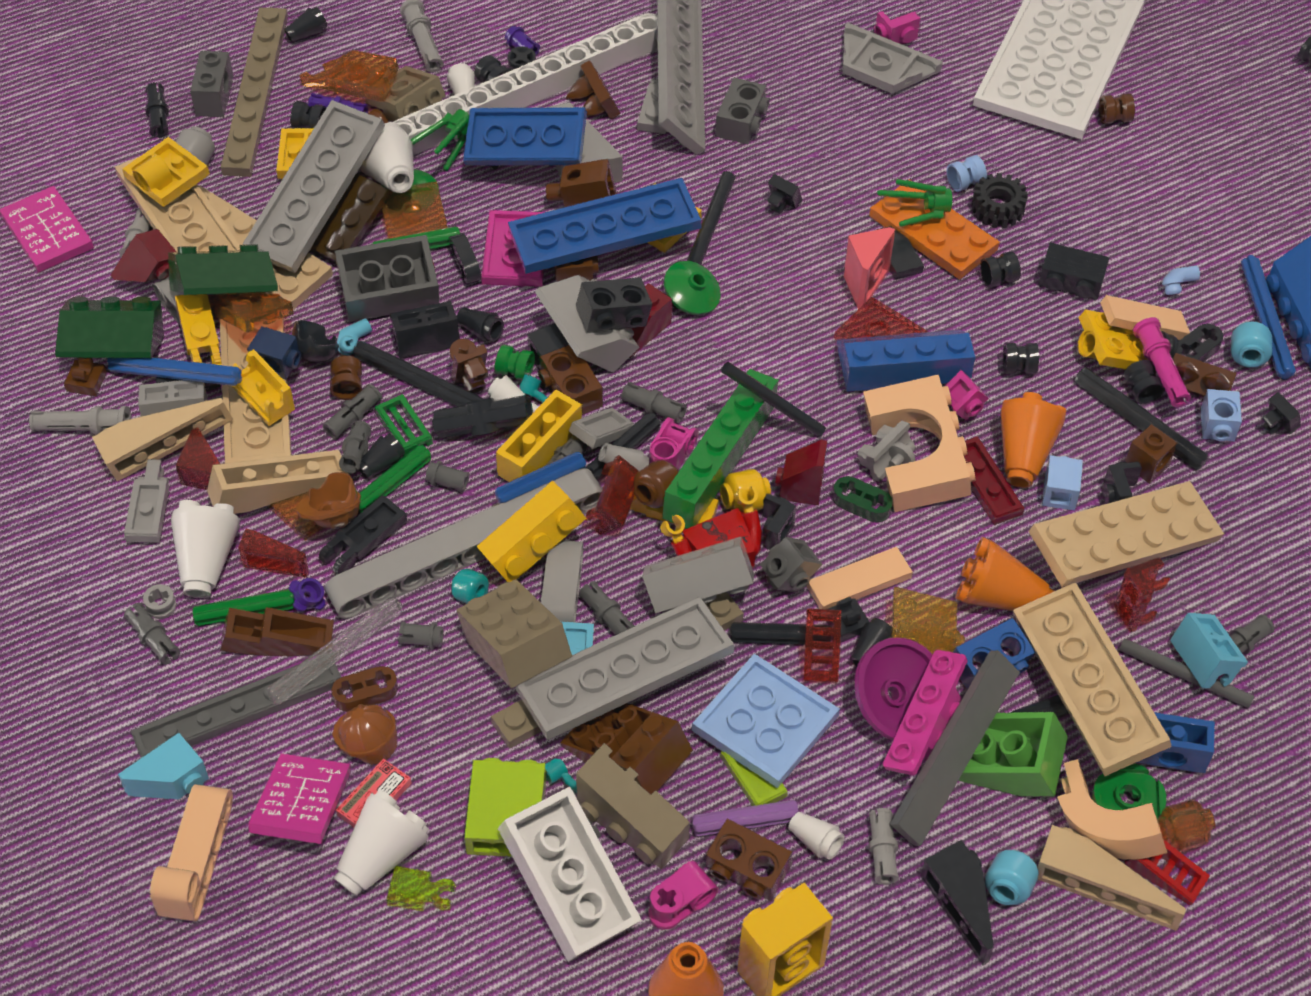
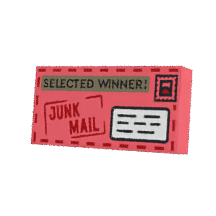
M383 759L336 809L337 816L352 827H355L363 806L371 793L376 794L381 789L397 800L412 784L411 777Z

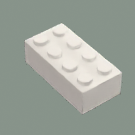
M571 787L504 820L498 827L506 846L568 962L641 921L636 908Z

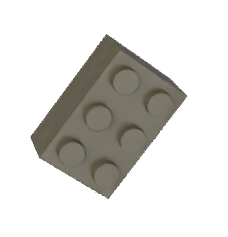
M516 579L504 583L490 593L474 598L466 605L456 609L467 643L510 688L572 657L562 622Z

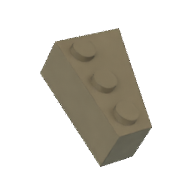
M604 743L576 773L577 800L587 819L591 822L596 821L605 827L607 833L619 843L625 842L635 849L637 856L645 863H654L660 869H663L689 839L690 822L656 790L650 795L634 780L638 774L631 767L624 771L609 757L612 750Z

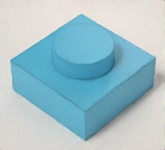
M562 622L572 655L593 646L594 624Z

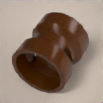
M1128 93L1120 94L1119 97H1113L1112 95L1101 96L1098 106L1101 123L1111 124L1115 120L1132 122L1135 116L1133 95Z
M340 356L332 360L330 373L333 378L330 381V392L338 399L352 400L362 391V380L360 379L362 363L359 359L352 356Z

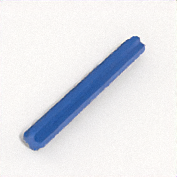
M1248 255L1247 258L1242 259L1241 266L1259 321L1267 326L1272 334L1271 358L1278 377L1286 380L1295 375L1296 370L1259 258L1254 255Z
M161 358L107 359L108 369L111 372L230 386H235L242 381L241 369L233 366Z

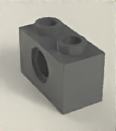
M200 51L190 89L196 116H225L234 78L229 52Z

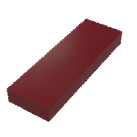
M976 436L965 440L967 455L964 458L966 463L972 462L976 481L971 482V490L992 523L997 525L1023 515L1025 508L979 437Z

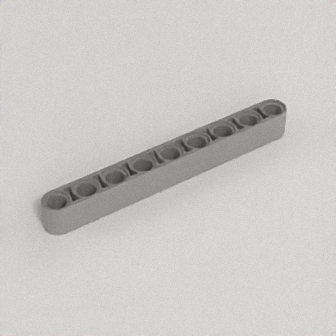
M587 468L576 470L554 480L584 515L599 508L606 500V493L592 472ZM549 483L342 572L327 581L324 590L339 617L348 619L479 562L486 557L476 546Z

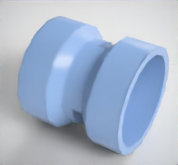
M978 155L967 157L962 163L956 161L947 166L948 181L956 192L967 189L971 184L976 185L982 177L987 179L985 164Z

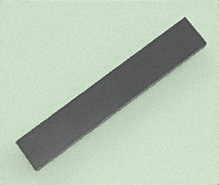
M990 650L890 823L912 845H922L1020 673L999 650Z
M328 652L133 729L131 733L141 758L178 733L192 746L330 691L333 683L341 678V675L331 653Z

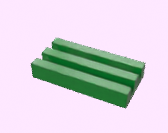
M403 394L374 406L375 414L387 432L393 435L404 448L405 454L403 456H406L410 450L418 445L426 444L428 447L433 444L432 436ZM396 405H400L420 435L416 438L396 409ZM388 409V411L390 412V414L392 415V417L394 418V420L396 421V423L408 439V442L404 440V438L402 437V435L400 434V432L398 431V429L396 428V426L394 425V423L392 422V420L390 419L385 410Z

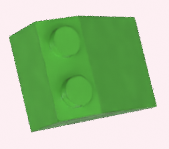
M1054 712L996 713L958 781L1018 796H1055L1068 735Z

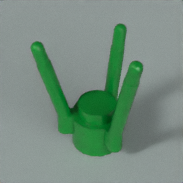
M458 109L453 115L448 112L441 120L410 139L412 145H415L442 126L447 125L444 129L448 135L437 146L434 153L439 154L452 139L458 140L443 167L445 171H448L466 142L465 134L467 133L469 114L462 109Z
M897 179V185L926 192L877 191L878 196L924 199V208L930 209L931 212L900 221V227L930 219H943L944 212H950L952 209V191L950 188H946V186H933Z

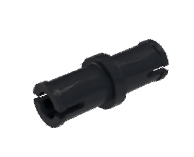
M153 82L145 88L147 95L145 113L149 117L150 134L155 137V129H157V137L162 138L169 133L167 125L169 108L165 103L164 86L159 83V92H157V84Z

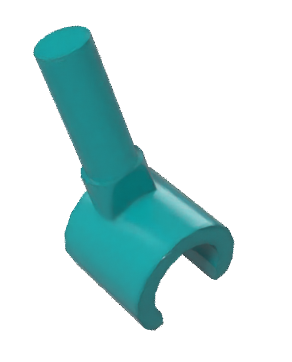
M525 374L520 384L521 391L535 397L542 403L548 398L538 391L542 381Z
M556 758L545 764L546 781L549 784H553L561 779L564 784L571 787L577 793V783L568 773L567 767L561 759Z

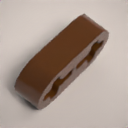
M378 666L337 679L331 688L333 702L339 710L345 712L350 711L359 704L375 705L386 702L397 694L398 683L396 674L389 667ZM384 680L387 687L380 688L377 681ZM350 689L353 697L346 698L343 691Z

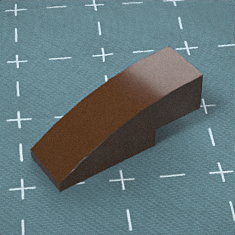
M266 607L264 614L229 608L224 621L220 651L259 656L325 654L331 650L334 620Z

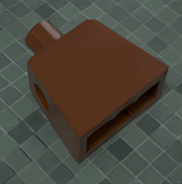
M609 159L567 165L562 169L560 183H547L546 185L547 201H563L564 207L617 194Z

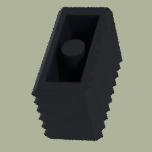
M1050 242L1038 284L1040 287L1045 286L1053 291L1062 290L1064 293H1074L1081 298H1093L1095 301L1099 297L1110 257Z

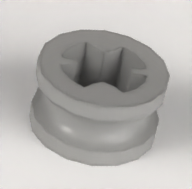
M163 584L153 585L144 593V605L151 617L163 619L172 615L177 606L173 590L169 586ZM161 598L165 603L158 605L155 600Z

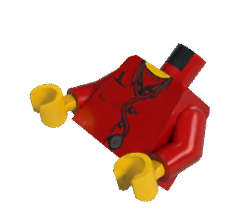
M750 486L751 499L750 501H745L742 498L741 489L736 491L735 500L739 505L743 506V512L736 508L685 530L684 519L679 515L672 516V521L676 526L675 531L670 528L667 521H664L660 527L661 532L667 537H672L671 545L677 556L741 536L753 569L755 567V557L760 553L762 537L758 510L753 509V503L757 500L758 492L755 487Z

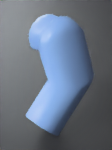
M1189 266L1171 270L1162 280V285H1165V293L1167 295L1179 294L1182 291L1180 283L1198 281L1200 279L1198 266Z

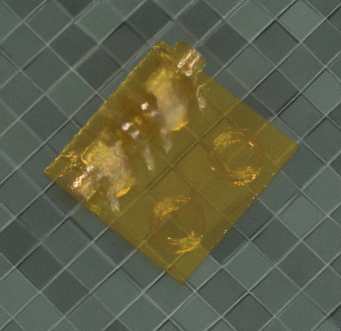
M894 587L892 638L899 637L916 641L927 648L932 654L936 650L953 652L957 646L965 643V636L960 635V631L957 630V602Z

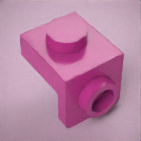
M881 11L877 13L874 32L902 45L918 39L920 17L914 11L890 20Z
M962 370L945 385L949 388L952 410L956 411V414L966 421L970 417L977 415L983 409L984 403L989 399Z

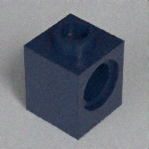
M261 326L247 348L248 352L254 349L285 380L292 369L298 367L301 359L296 336Z

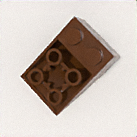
M629 703L572 728L568 735L560 742L563 748L584 763L605 743L612 750L609 757L624 771L631 767L638 774L634 780L650 795L655 790L658 791L693 751L677 720Z

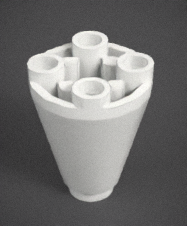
M388 122L384 123L385 127L361 164L360 169L364 174L391 191L403 193L411 188L414 180L412 142L407 133L398 124Z
M182 500L179 502V508L173 511L171 524L180 583L184 587L183 593L194 598H207L211 596V590L217 584L239 529L240 520L238 516L233 514V506L224 503L215 504L214 507L200 506L196 501Z
M381 789L376 794L371 793L367 798L336 868L339 872L334 879L356 896H358L362 889L366 891L429 838L426 834L429 830L425 826L426 823L411 811H408L406 815L402 814L399 811L400 807L396 804L397 801Z

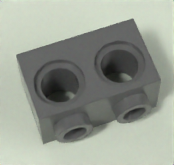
M733 77L716 115L715 137L749 144L752 135L759 132L761 114L766 115L769 107V98L766 97V85Z

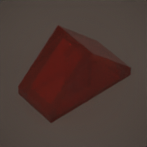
M197 427L192 429L175 466L181 485L207 490L213 465L220 464Z

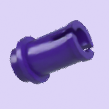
M512 26L507 30L505 40H507L509 47L524 46L532 49L535 52V56L539 53L540 45L528 37L522 27Z

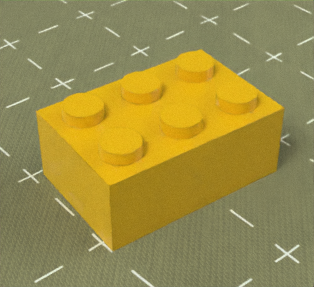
M805 882L795 889L792 887L784 889L776 896L774 903L763 910L761 908L754 909L743 920L737 972L756 996H780L825 965L833 917Z

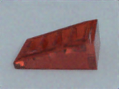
M245 529L238 546L243 567L304 578L308 577L309 568L304 552L257 531Z
M806 610L803 681L838 683L841 610ZM813 622H833V628L813 627ZM813 635L832 636V642L813 641ZM812 650H832V656L812 655ZM811 664H831V671L811 670Z

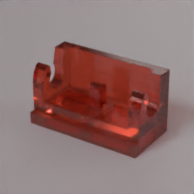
M620 455L604 465L602 474H608L599 500L596 507L588 510L585 515L587 518L585 521H591L593 518L601 520L594 529L600 535L624 526L635 496L634 477L639 470Z
M1160 557L1127 568L1114 607L1130 633L1136 631L1139 626L1150 623L1156 618L1157 611H1150L1148 614H1145L1152 600L1153 592L1165 588L1170 580L1169 577L1156 580L1158 571L1164 567Z

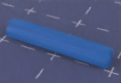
M580 452L570 454L496 488V499L499 504L512 500L552 480L554 481L576 470L586 468V461Z

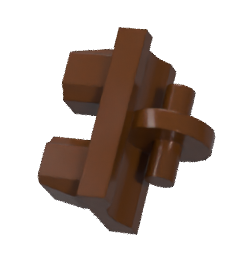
M458 339L450 347L449 355L453 361L452 381L455 385L462 383L465 390L472 393L482 391L486 387L484 379L488 377V371L485 366L488 352L484 344L476 348L472 341Z

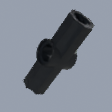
M528 394L494 400V398L475 400L466 403L464 406H454L433 411V428L438 438L472 433V435L499 431L503 427L522 425L533 414V407Z

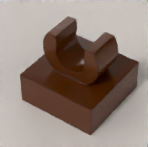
M77 358L78 360H74L64 382L66 392L97 396L107 374L105 365L93 363L92 358Z

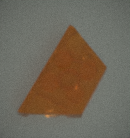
M353 50L338 59L322 64L324 71L315 75H311L306 71L299 75L303 86L384 102L389 94L399 66L396 58Z
M272 292L208 295L212 315L245 332L255 330L254 322L263 321V324L268 325L276 322L278 319L293 315L292 302L280 297V294Z

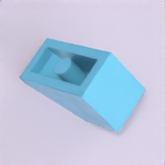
M180 733L118 774L124 791L128 796L180 799L190 793L193 785H203L209 779L203 760Z

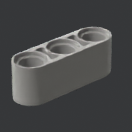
M561 540L547 553L541 603L561 622H576L584 548L583 542Z

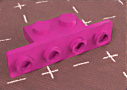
M942 650L934 651L884 759L883 766L886 770L914 776L917 774L923 759L925 758L927 761L962 700L956 686L968 661L964 654Z

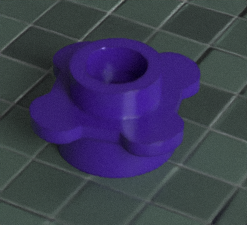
M305 578L301 582L294 580L290 583L289 591L293 593L295 600L293 607L297 611L304 612L310 608L316 610L323 609L325 606V600L323 599L324 588L318 580Z

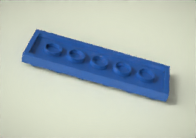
M678 178L508 222V227L525 274L701 229V218L683 178Z

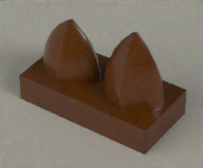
M591 60L580 65L585 75L572 85L566 98L579 99L590 96L583 106L587 111V116L599 115L606 111L610 119H613L621 114Z
M1175 353L1173 358L1188 392L1205 397L1207 389L1231 391L1236 372Z

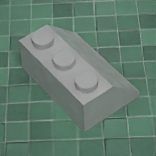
M577 275L539 287L535 291L536 295L577 357L614 373L639 348L632 337L634 332L631 328L586 331L576 302L581 282L596 281L595 279L589 281Z

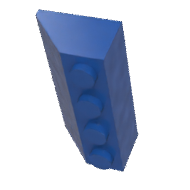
M1310 236L1274 261L1266 282L1270 293L1273 294L1278 304L1280 315L1284 316L1289 325L1291 337L1296 339L1301 349L1302 358L1311 369Z
M962 330L837 340V348L847 392L872 390L934 375H939L941 384H945L961 370L970 379L972 378L975 353L970 334Z

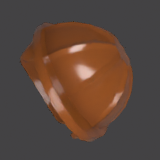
M343 472L331 473L320 488L309 489V495L297 504V514L301 518L314 520L317 525L323 528H343L357 515L361 494L356 490L350 475Z
M359 704L338 719L334 725L332 735L337 746L347 755L356 757L370 765L379 764L383 759L387 760L397 748V721L390 711L385 710L379 705Z

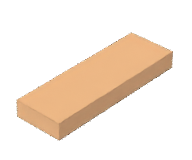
M1108 295L1100 302L1110 326L1133 330L1134 326L1141 320L1155 317L1161 323L1160 330L1174 335L1178 340H1181L1190 333L1181 311Z
M894 547L810 579L807 588L823 613L825 609L835 606L838 601L851 597V599L855 598L857 600L911 579L913 572L899 549Z

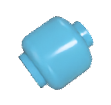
M1255 321L1245 322L1237 326L1231 335V356L1234 361L1247 368L1259 367L1269 361L1272 355V334L1269 328Z
M1004 850L999 852L993 859L985 875V886L993 899L1000 904L1019 905L1026 902L1030 897L1038 880L1039 870L1036 863L1025 853L1017 850Z

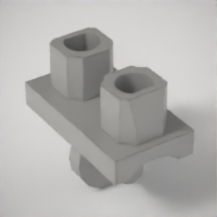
M901 420L894 428L883 425L876 435L878 444L875 447L864 444L858 450L860 464L870 469L872 480L881 482L886 477L885 468L916 461L913 453L916 447L908 433L910 428L908 422Z

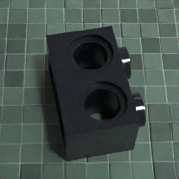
M641 277L581 282L576 306L586 331L592 332L645 327L652 308V302Z

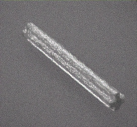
M395 597L386 599L267 688L268 698L275 705L282 704L402 613L403 607L401 602Z

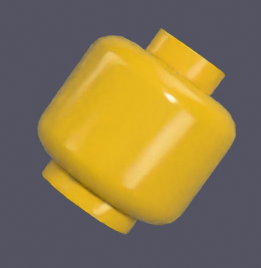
M755 469L728 474L724 483L720 485V497L724 507L730 510L739 508L740 512H743V506L739 505L735 500L736 491L741 489L742 498L745 501H750L749 487L753 486L758 492L757 500L753 503V509L758 511L763 509L764 497L766 494H771L768 479L766 477L762 478L761 474Z

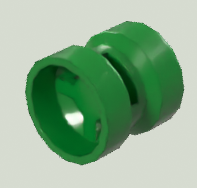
M501 345L495 360V374L505 376L511 373L516 380L522 381L525 374L531 375L535 353L525 349L521 352L515 351L513 346Z

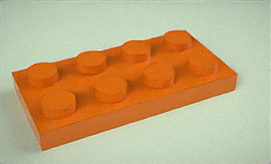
M899 186L897 189L894 190L924 193L926 192L923 190H918L905 186ZM886 196L870 208L869 217L884 227L892 226L908 238L913 248L959 280L977 267L982 258L991 256L999 247L1000 241L953 209L950 212H944L943 219H930L900 227V221L931 212L930 209L924 208V199Z

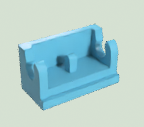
M1187 613L1170 639L1202 688H1211L1222 674L1225 675L1221 677L1220 682L1224 687L1233 681L1240 669L1248 663L1220 621L1212 614Z

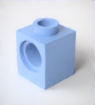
M1207 389L1201 406L1202 439L1235 441L1242 423L1240 392Z
M1050 455L1045 472L1042 506L1075 510L1081 488L1083 460Z

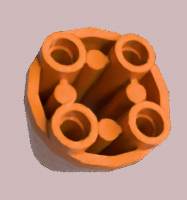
M1025 392L1022 398L1007 399L1002 404L1000 416L1004 471L1007 475V482L1016 487L1027 488L1032 486L1065 422L1066 408L1042 400V396L1038 393Z
M981 537L974 552L976 557L974 559L968 558L963 566L961 576L966 579L961 582L955 599L970 605L1013 611L1055 590L1049 588V584L996 542Z
M683 942L674 947L654 971L649 982V996H724V985L718 971L705 951L695 943Z

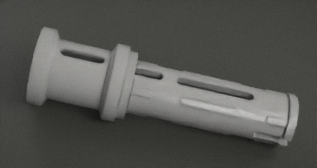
M406 0L400 6V13L407 21V31L415 37L426 69L429 72H437L440 70L439 66L443 67L444 63L430 33L431 22L424 14L425 7L421 0Z
M95 406L90 411H31L29 426L32 432L84 430L91 431V433L97 435L106 428L112 427L121 421L130 420L131 411L128 406H121L120 409H103L101 406Z

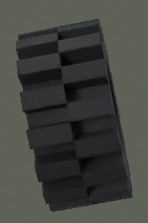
M997 173L995 178L992 174H988L987 179L982 177L979 183L975 185L971 205L972 213H976L975 218L977 220L983 218L982 224L986 226L989 222L992 223L993 228H997V224H1001L1002 228H1007L1008 223L1014 226L1017 221H1021L1025 212L1028 197L1026 186L1024 184L1020 185L1021 180L1018 178L1012 181V175L1007 174L1006 178L1002 177V173ZM1001 198L1008 201V203H997L991 199Z

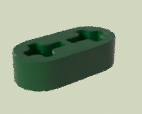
M850 476L841 477L834 484L833 501L838 507L875 523L883 522L890 517L893 501L890 494L886 491ZM848 490L853 491V493H849L848 496L842 494L846 493ZM877 503H880V504L883 505V506H879L877 509H875V508L872 507V506L877 505Z

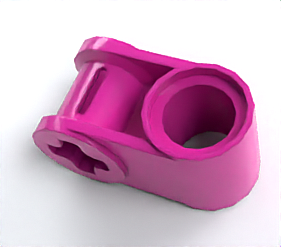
M666 418L659 433L651 442L649 464L655 460H665L679 469L695 447L699 429L695 427L688 429L674 423V419Z
M689 861L681 866L673 875L652 889L648 918L656 928L662 930L671 929L695 911L709 904L717 895L719 888L695 861Z

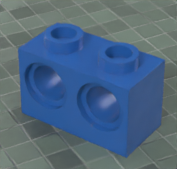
M1013 618L957 646L953 653L964 654L968 660L960 677L967 690L979 671L975 668L973 662L983 664L990 650H999L1020 672L1019 674L1030 667L1028 662L1036 652ZM1001 647L1009 648L1014 656L1006 655Z

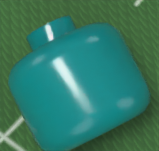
M462 569L453 578L451 591L455 599L467 604L470 600L482 597L488 593L489 581L480 572L472 569Z

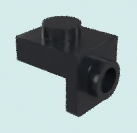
M1119 462L1108 466L1103 483V498L1106 504L1132 497L1130 486L1137 484L1142 469L1140 462Z

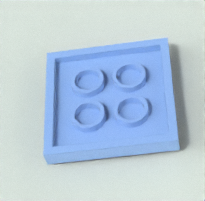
M753 654L692 723V731L778 788L837 719L840 708L758 655Z

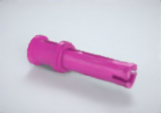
M1155 317L1143 319L1134 326L1133 334L1136 338L1140 339L1144 347L1142 350L1144 357L1152 361L1168 394L1171 405L1173 407L1183 406L1186 404L1183 397L1189 402L1191 395L1188 393L1170 355L1171 344L1162 335L1159 319Z

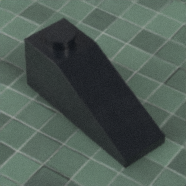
M960 840L924 859L921 877L980 963L985 965L990 960L994 944L982 863L976 852L972 849L968 850L964 842Z

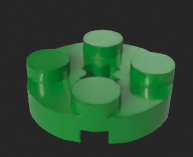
M1134 763L1107 776H1104L1103 773L1100 774L1095 781L1091 799L1099 806L1110 810H1126L1152 803L1157 820H1159L1165 809L1167 797L1159 779L1156 781L1154 777L1149 775L1150 770ZM1124 792H1131V797L1138 799V802L1128 804L1120 797H1123Z

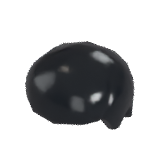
M305 320L294 322L292 335L296 336L301 358L311 362H324L336 355L339 347L337 337L333 336L331 339H328L323 325Z

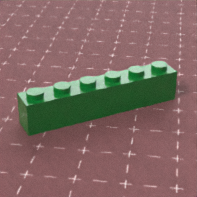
M752 369L748 370V375L777 394L778 379ZM740 384L737 386L665 491L662 519L674 523L672 516L679 515L684 519L686 529L698 523L720 490V485L724 483L726 476L732 472L774 409L773 406Z

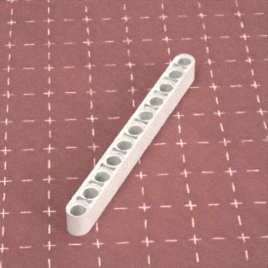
M652 13L642 14L394 122L412 139L441 120L448 112L453 115L458 109H462L469 114L470 108L527 107L572 87L580 77L585 75L580 65L591 60L598 73L602 74L657 50L658 16ZM447 125L442 126L415 145H412L413 156L439 145L448 135L444 129Z

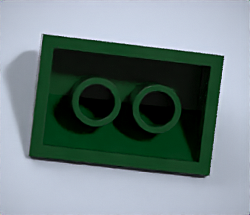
M258 244L239 245L240 250H228V245H210L209 251H197V246H178V252H168L170 290L182 295L278 291V284L269 252L259 250Z
M84 296L70 298L59 311L55 348L56 357L152 358L164 337L161 301L151 300L149 297H136L132 300H120L114 296L104 297L100 300H88Z

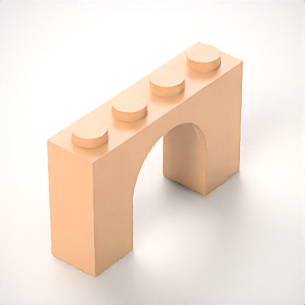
M939 375L863 392L865 411L872 435H876L883 425L894 428L902 420L908 422L910 427L922 428L932 432L941 442L938 448L924 459L885 468L887 488L892 497L894 512L971 495V482L976 481L972 462L966 463L964 456L967 455L965 439L963 436H957L956 430H959L956 411L950 412L948 405L952 404L948 386L942 387Z

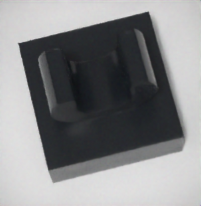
M773 174L768 181L771 192L768 203L772 204L770 210L781 214L786 205L797 209L802 202L799 186Z
M1279 392L1268 399L1269 412L1263 416L1262 420L1265 422L1263 427L1271 435L1278 432L1282 426L1290 434L1301 427L1300 412Z
M851 597L838 601L835 606L825 609L824 618L828 625L831 626V630L839 643L859 636L864 624L870 622L856 599H851Z

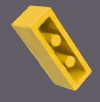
M555 390L496 451L498 476L511 482L546 465L554 456V451L557 447H562L573 435L569 432L573 421L582 419V404Z
M552 480L476 547L507 582H511L515 579L517 580L587 518L571 498Z

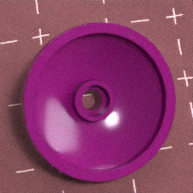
M896 637L874 644L860 659L855 674L856 699L864 718L874 730L890 740H894L933 655L923 645L910 639ZM888 690H889V691L891 692V694H892V700H891V698H890L889 695H888Z

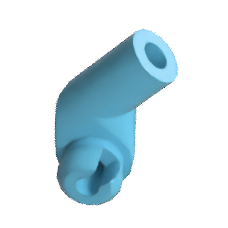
M366 318L340 330L337 343L339 344L338 351L341 354L352 355L358 339L372 332L371 325Z

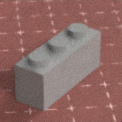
M740 536L647 565L644 568L642 577L655 613H659L662 611L668 612L698 597H701L703 602L707 603L716 599L717 594L727 591L730 594L743 592L749 588L750 584H753L754 572L742 537Z

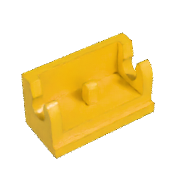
M254 349L246 354L248 364L241 370L242 381L232 386V388L270 426L295 410L291 387ZM236 363L233 364V367L240 368Z

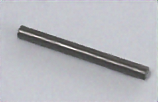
M1124 638L1119 651L1201 687L1188 666ZM1218 679L1211 688H1204L1246 708H1250L1255 697L1229 684L1224 687Z

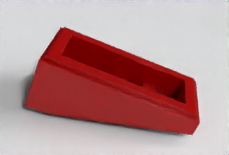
M1165 840L1167 853L1153 856L1149 859H1125L1124 864L1188 905L1194 903L1210 877L1208 873ZM1162 858V859H1164L1166 862L1164 863L1163 867L1160 869V868H1159L1158 866H1156V865H1157V863L1159 862V860ZM1175 866L1179 868V871L1173 879L1169 874ZM1188 874L1193 878L1187 888H1184L1181 884Z

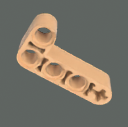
M198 784L193 785L168 866H158L152 877L150 896L158 916L195 922L199 919L232 808L233 793L231 789Z

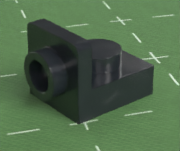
M766 494L763 499V517L767 518L763 527V533L766 534L765 548L770 550L787 537L793 529L796 505L790 503L785 498Z

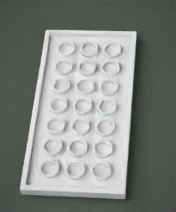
M1024 0L974 96L973 106L1082 139L1146 0Z

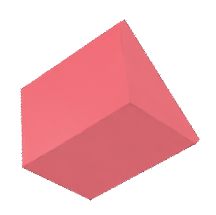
M891 227L848 236L844 279L857 308L860 310L865 308L890 270L895 229Z

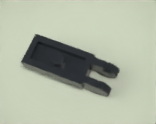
M382 495L335 534V537L321 549L318 554L319 560L327 564L339 556L342 549L345 548L347 551L336 560L332 570L338 575L353 568L357 559L361 560L408 521L407 513Z

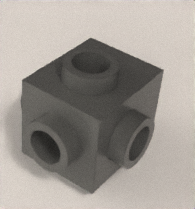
M785 537L779 544L772 547L768 552L767 558L760 564L767 574V581L772 587L777 590L792 592L805 588L810 582V577L823 565L804 540Z

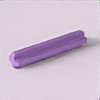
M795 800L697 814L692 818V827L696 836L719 833L727 818L747 829L788 823L799 812Z

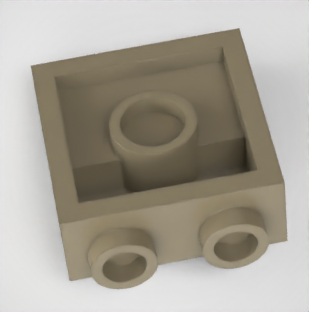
M404 66L362 94L366 104L382 109L387 120L393 122L440 102L446 96L438 76L408 66Z

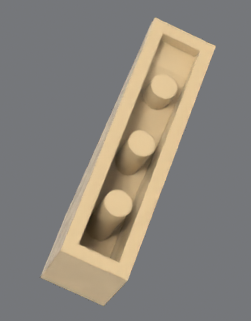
M217 398L121 421L112 427L106 428L92 438L106 466L118 482L146 467L148 459L159 460L232 421L233 418L222 398Z
M339 450L217 464L212 467L207 492L213 507L219 503L228 504L234 507L233 514L249 512L309 492L310 488H320L329 474L347 472L343 471L339 466L341 458Z
M1052 825L1038 865V880L1177 931L1185 915L1186 908L1089 838L1079 835L1078 832L1071 828H1060Z

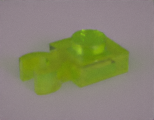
M395 866L386 898L387 905L424 912L426 902H430L439 910H451V900L441 898L439 895L444 891L455 892V882L450 879H440L436 882H431L432 873L429 871Z

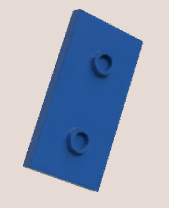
M585 107L470 108L463 161L465 165L579 164L582 161L587 111Z

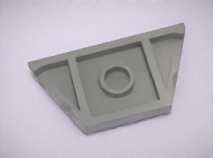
M848 22L845 24L843 73L893 94L942 70L943 61Z

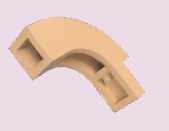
M1078 759L1064 763L1067 777L1062 778L1061 781L1065 794L1057 797L1071 829L1078 832L1079 835L1089 838L1118 859H1143L1167 853L1152 803L1126 810H1110L1101 807L1090 798L1087 783Z

